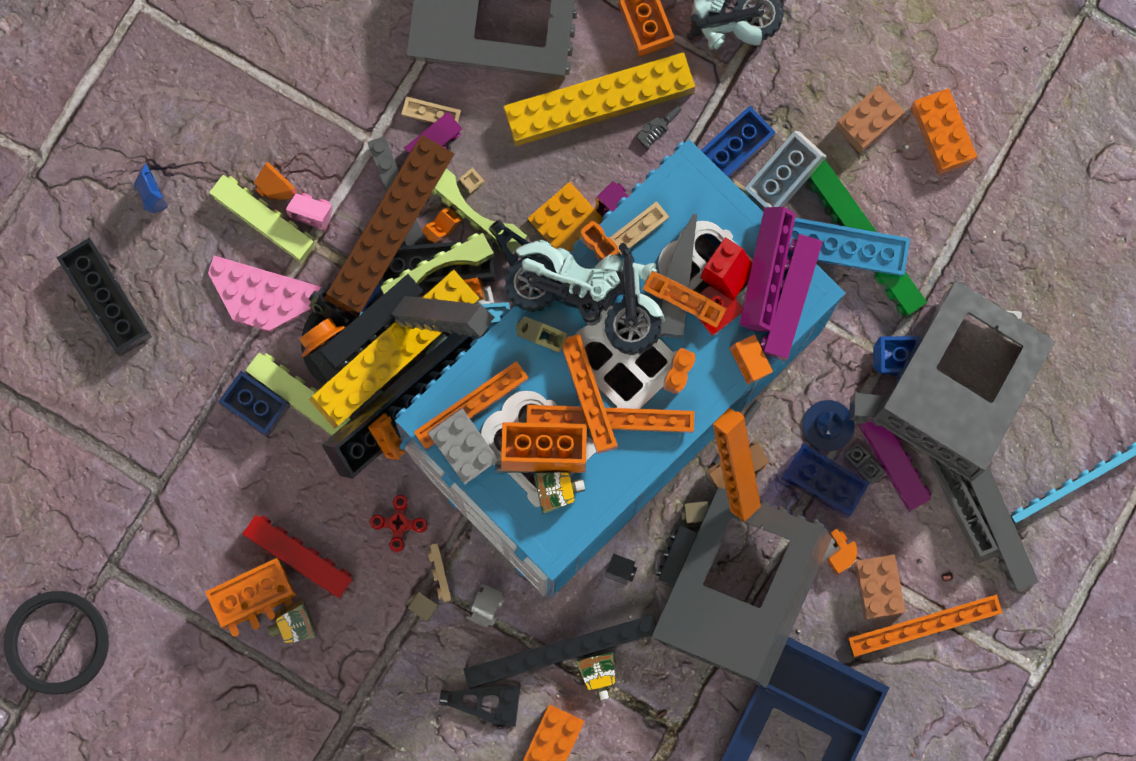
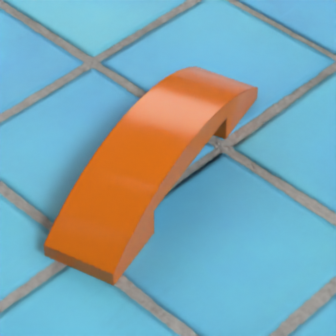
M653 270L643 287V290L678 306L716 328L726 311V308Z

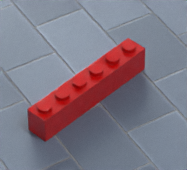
M261 515V517L254 516L243 532L245 537L338 599H342L353 582V579L350 578L351 573L343 568L338 570L334 567L336 563L327 557L323 560L318 556L319 552L312 547L306 549L302 546L303 541L295 536L291 539L286 535L287 531L279 525L276 528L270 525L271 520L264 515Z

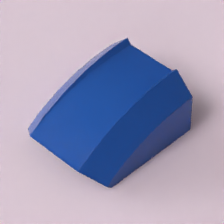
M145 164L137 175L134 190L138 192L141 198L143 209L156 213L168 206L153 174Z
M919 336L879 337L873 346L874 369L881 374L898 376Z

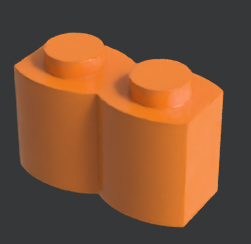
M591 221L581 229L580 236L582 242L587 248L594 251L599 262L609 255L618 256L619 250L616 243L605 236L604 230L599 224Z
M683 348L677 351L671 361V370L664 379V390L676 395L681 392L687 383V373L694 365L695 353Z

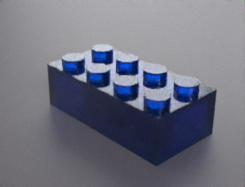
M804 443L782 477V480L846 518L852 515L870 484Z

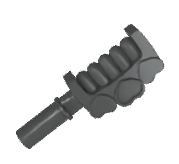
M676 105L662 120L656 117L651 122H647L642 127L637 140L649 150L652 142H655V139H658V136H661L662 133L668 131L669 128L666 125L682 110L681 107Z

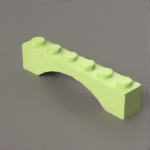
M446 169L432 194H438L446 206H452L456 209L455 213L462 219L467 218L471 222L472 228L476 231L481 230L487 240L492 239V243L498 244L495 236L488 230L494 221L482 217L465 202L457 187L455 175ZM503 223L507 228L527 240V235L514 224ZM513 238L506 243L507 248L512 254L521 247Z
M476 233L470 236L467 242L463 244L459 242L453 245L450 251L446 253L444 251L439 252L434 256L433 260L420 262L414 270L410 271L408 269L400 273V277L395 280L393 278L386 280L380 288L384 295L407 274L419 285L436 270L456 264L478 266L493 258L494 253L484 234L478 235Z

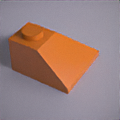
M269 162L264 165L254 181L255 191L262 198L266 196L269 200L292 199L297 194L295 187Z

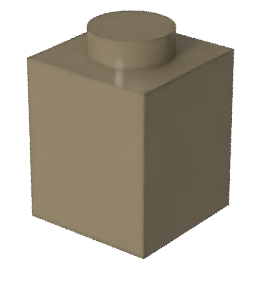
M708 501L684 504V509H681L682 521L685 520L686 525L703 523L709 510Z
M420 592L417 595L413 594L407 602L409 604L408 609L427 623L439 607Z

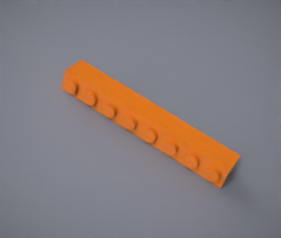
M728 408L712 425L730 512L746 522L761 507L760 496L756 484L745 418L740 412H735Z

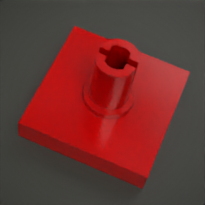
M710 285L700 293L726 308L717 328L697 317L712 337L742 314L743 307L736 298L733 300Z

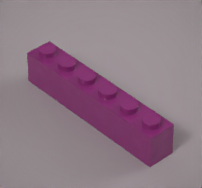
M764 207L740 325L751 331H772L796 213L785 207Z
M799 234L796 239L792 238L789 247L792 253L790 258L786 259L784 269L786 273L781 283L772 331H768L767 336H763L760 343L766 356L786 361L789 357L823 243L821 240Z
M874 422L857 423L907 511L911 512L930 501L931 492L926 485L922 484L920 480L922 477L919 471L912 467L910 455L901 448L902 442L897 435L894 436L891 431L883 426L874 425Z

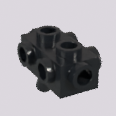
M327 284L326 288L322 286L318 292L314 291L310 295L308 300L311 303L309 306L315 314L322 315L326 319L331 317L337 327L347 326L352 320L351 314L325 300L326 293L332 284Z

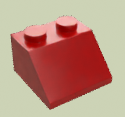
M725 237L704 267L699 278L735 300L749 279L753 263L742 247Z

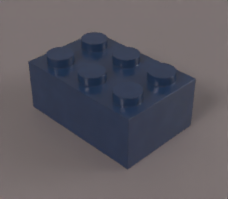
M242 371L239 372L218 401L222 407L267 438L290 408L286 401Z

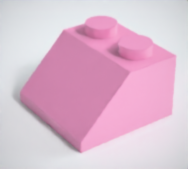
M301 193V195H294L286 211L290 219L326 231L333 208L330 202L319 199L317 201L312 199V196Z

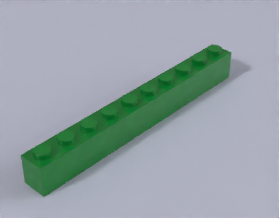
M824 160L807 181L809 182L810 190L813 193L816 192L819 196L820 204L824 208L827 207L830 211L832 221L840 226L877 232L827 161ZM872 271L875 274V281L879 285H883L886 296L889 300L893 299L897 305L896 310L901 316L904 315L905 318H908L927 304L926 299L906 271L903 277Z

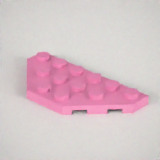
M213 256L208 272L233 321L268 332L298 318L309 310H313L309 306L311 301L308 299L314 291L318 292L322 288L217 256Z

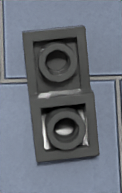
M858 442L843 455L870 485L875 483L885 473Z

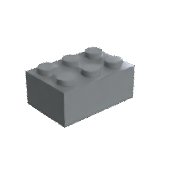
M463 408L458 409L427 432L463 484L468 483L499 460Z

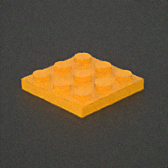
M570 182L527 218L540 235L551 244V247L557 250L558 248H563L569 253L574 249L573 245L581 238V229L591 221L599 225L603 222L602 216Z

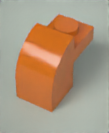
M448 207L441 210L435 220L425 225L421 231L429 241L443 243L455 231L463 219Z
M835 529L830 535L835 541V546L839 547L840 550L827 559V562L835 574L838 575L849 568L856 560L857 546L855 541L847 545L846 541L848 540L845 534Z

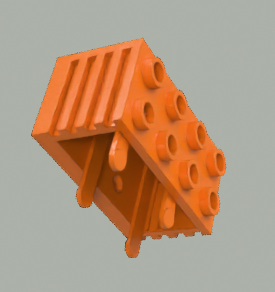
M278 558L205 591L221 628L229 629L234 637L239 635L236 625L249 619L252 628L258 630L260 624L256 617L257 615L265 612L268 619L272 620L275 618L272 608L282 603H285L287 607L293 603L292 599L297 597Z

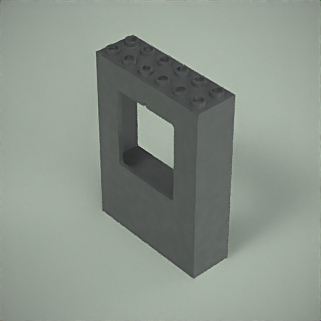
M479 0L413 1L407 48L409 60L565 79L566 75H570L571 62H568V56L572 57L573 43H570V39L574 38L576 28L575 24L572 23L573 19H577L578 5H575V0H551L550 15H553V18L549 17L546 46L544 48L475 39Z
M956 280L941 298L874 416L873 421L973 482L989 465L1055 341L1049 335L1036 330L1031 324L1020 320L1015 314L1002 309L999 304L986 299L983 294L973 291L965 283ZM966 314H970L1022 347L992 403L937 370V365Z
M718 487L652 637L664 646L767 688L832 536L828 533V529L823 527L822 523L814 520L812 523L808 522L802 515H790L786 509L781 507L774 509L768 502L760 500L761 507L744 523L760 529L763 525V530L790 540L762 606L757 608L704 586L703 583L732 519L742 521L730 512L726 488Z

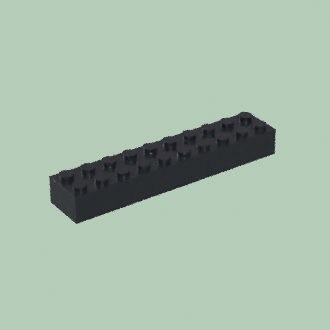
M452 333L321 444L340 476L353 479L383 453L368 428L381 415L386 414L388 417H391L392 421L390 424L398 437H401L395 422L398 412L403 408L407 410L412 405L411 400L416 395H422L427 390L426 386L432 380L437 381L442 376L440 373L448 365L453 366L457 362L455 360L462 351L467 352L471 348L470 344L476 339L475 336L470 337L464 334Z

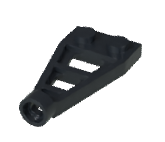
M499 219L488 230L495 236L510 267H512L519 256L516 252L512 254L507 248L506 243L512 238L521 246L530 242L507 228ZM519 280L522 286L527 284L526 282Z
M496 685L456 691L441 690L439 705L450 706L497 725L516 727L520 687ZM448 695L452 697L450 702H448ZM464 695H476L477 706L475 708L463 706L461 703L462 697ZM489 695L498 696L497 712L490 713L482 709L481 700L483 697Z

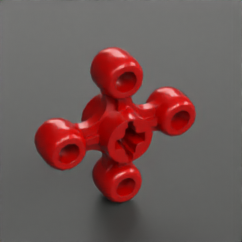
M397 495L393 499L395 513L392 517L385 518L375 514L370 518V526L373 529L389 528L393 532L389 548L395 553H399L404 549L405 544L402 536L406 530L411 529L416 533H423L428 527L427 521L424 518L420 517L414 520L406 518L404 512L408 506V500L404 495ZM398 500H403L404 504L399 506L397 502ZM400 517L401 522L404 523V525H400V528L397 530L396 525H394V523H396ZM376 519L381 520V523L379 525L374 524V521ZM419 522L423 523L422 528H417L416 525ZM395 542L400 543L398 548L393 547Z

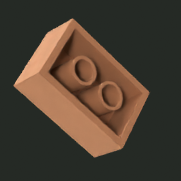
M878 85L841 117L835 127L861 154L895 125L905 112Z
M895 554L854 562L864 620L899 615L906 612Z

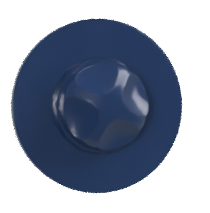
M823 400L812 405L806 412L803 419V432L808 442L815 448L822 451H835L844 447L852 438L854 420H849V410L843 404L833 400Z

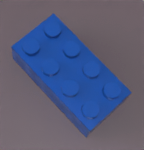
M748 106L701 151L730 179L774 139L776 132L751 106Z

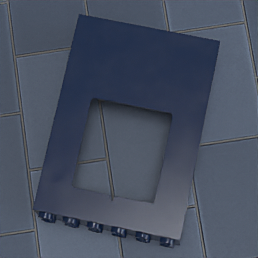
M788 637L767 688L755 685L719 761H748L774 708L832 737L822 761H855L890 687Z

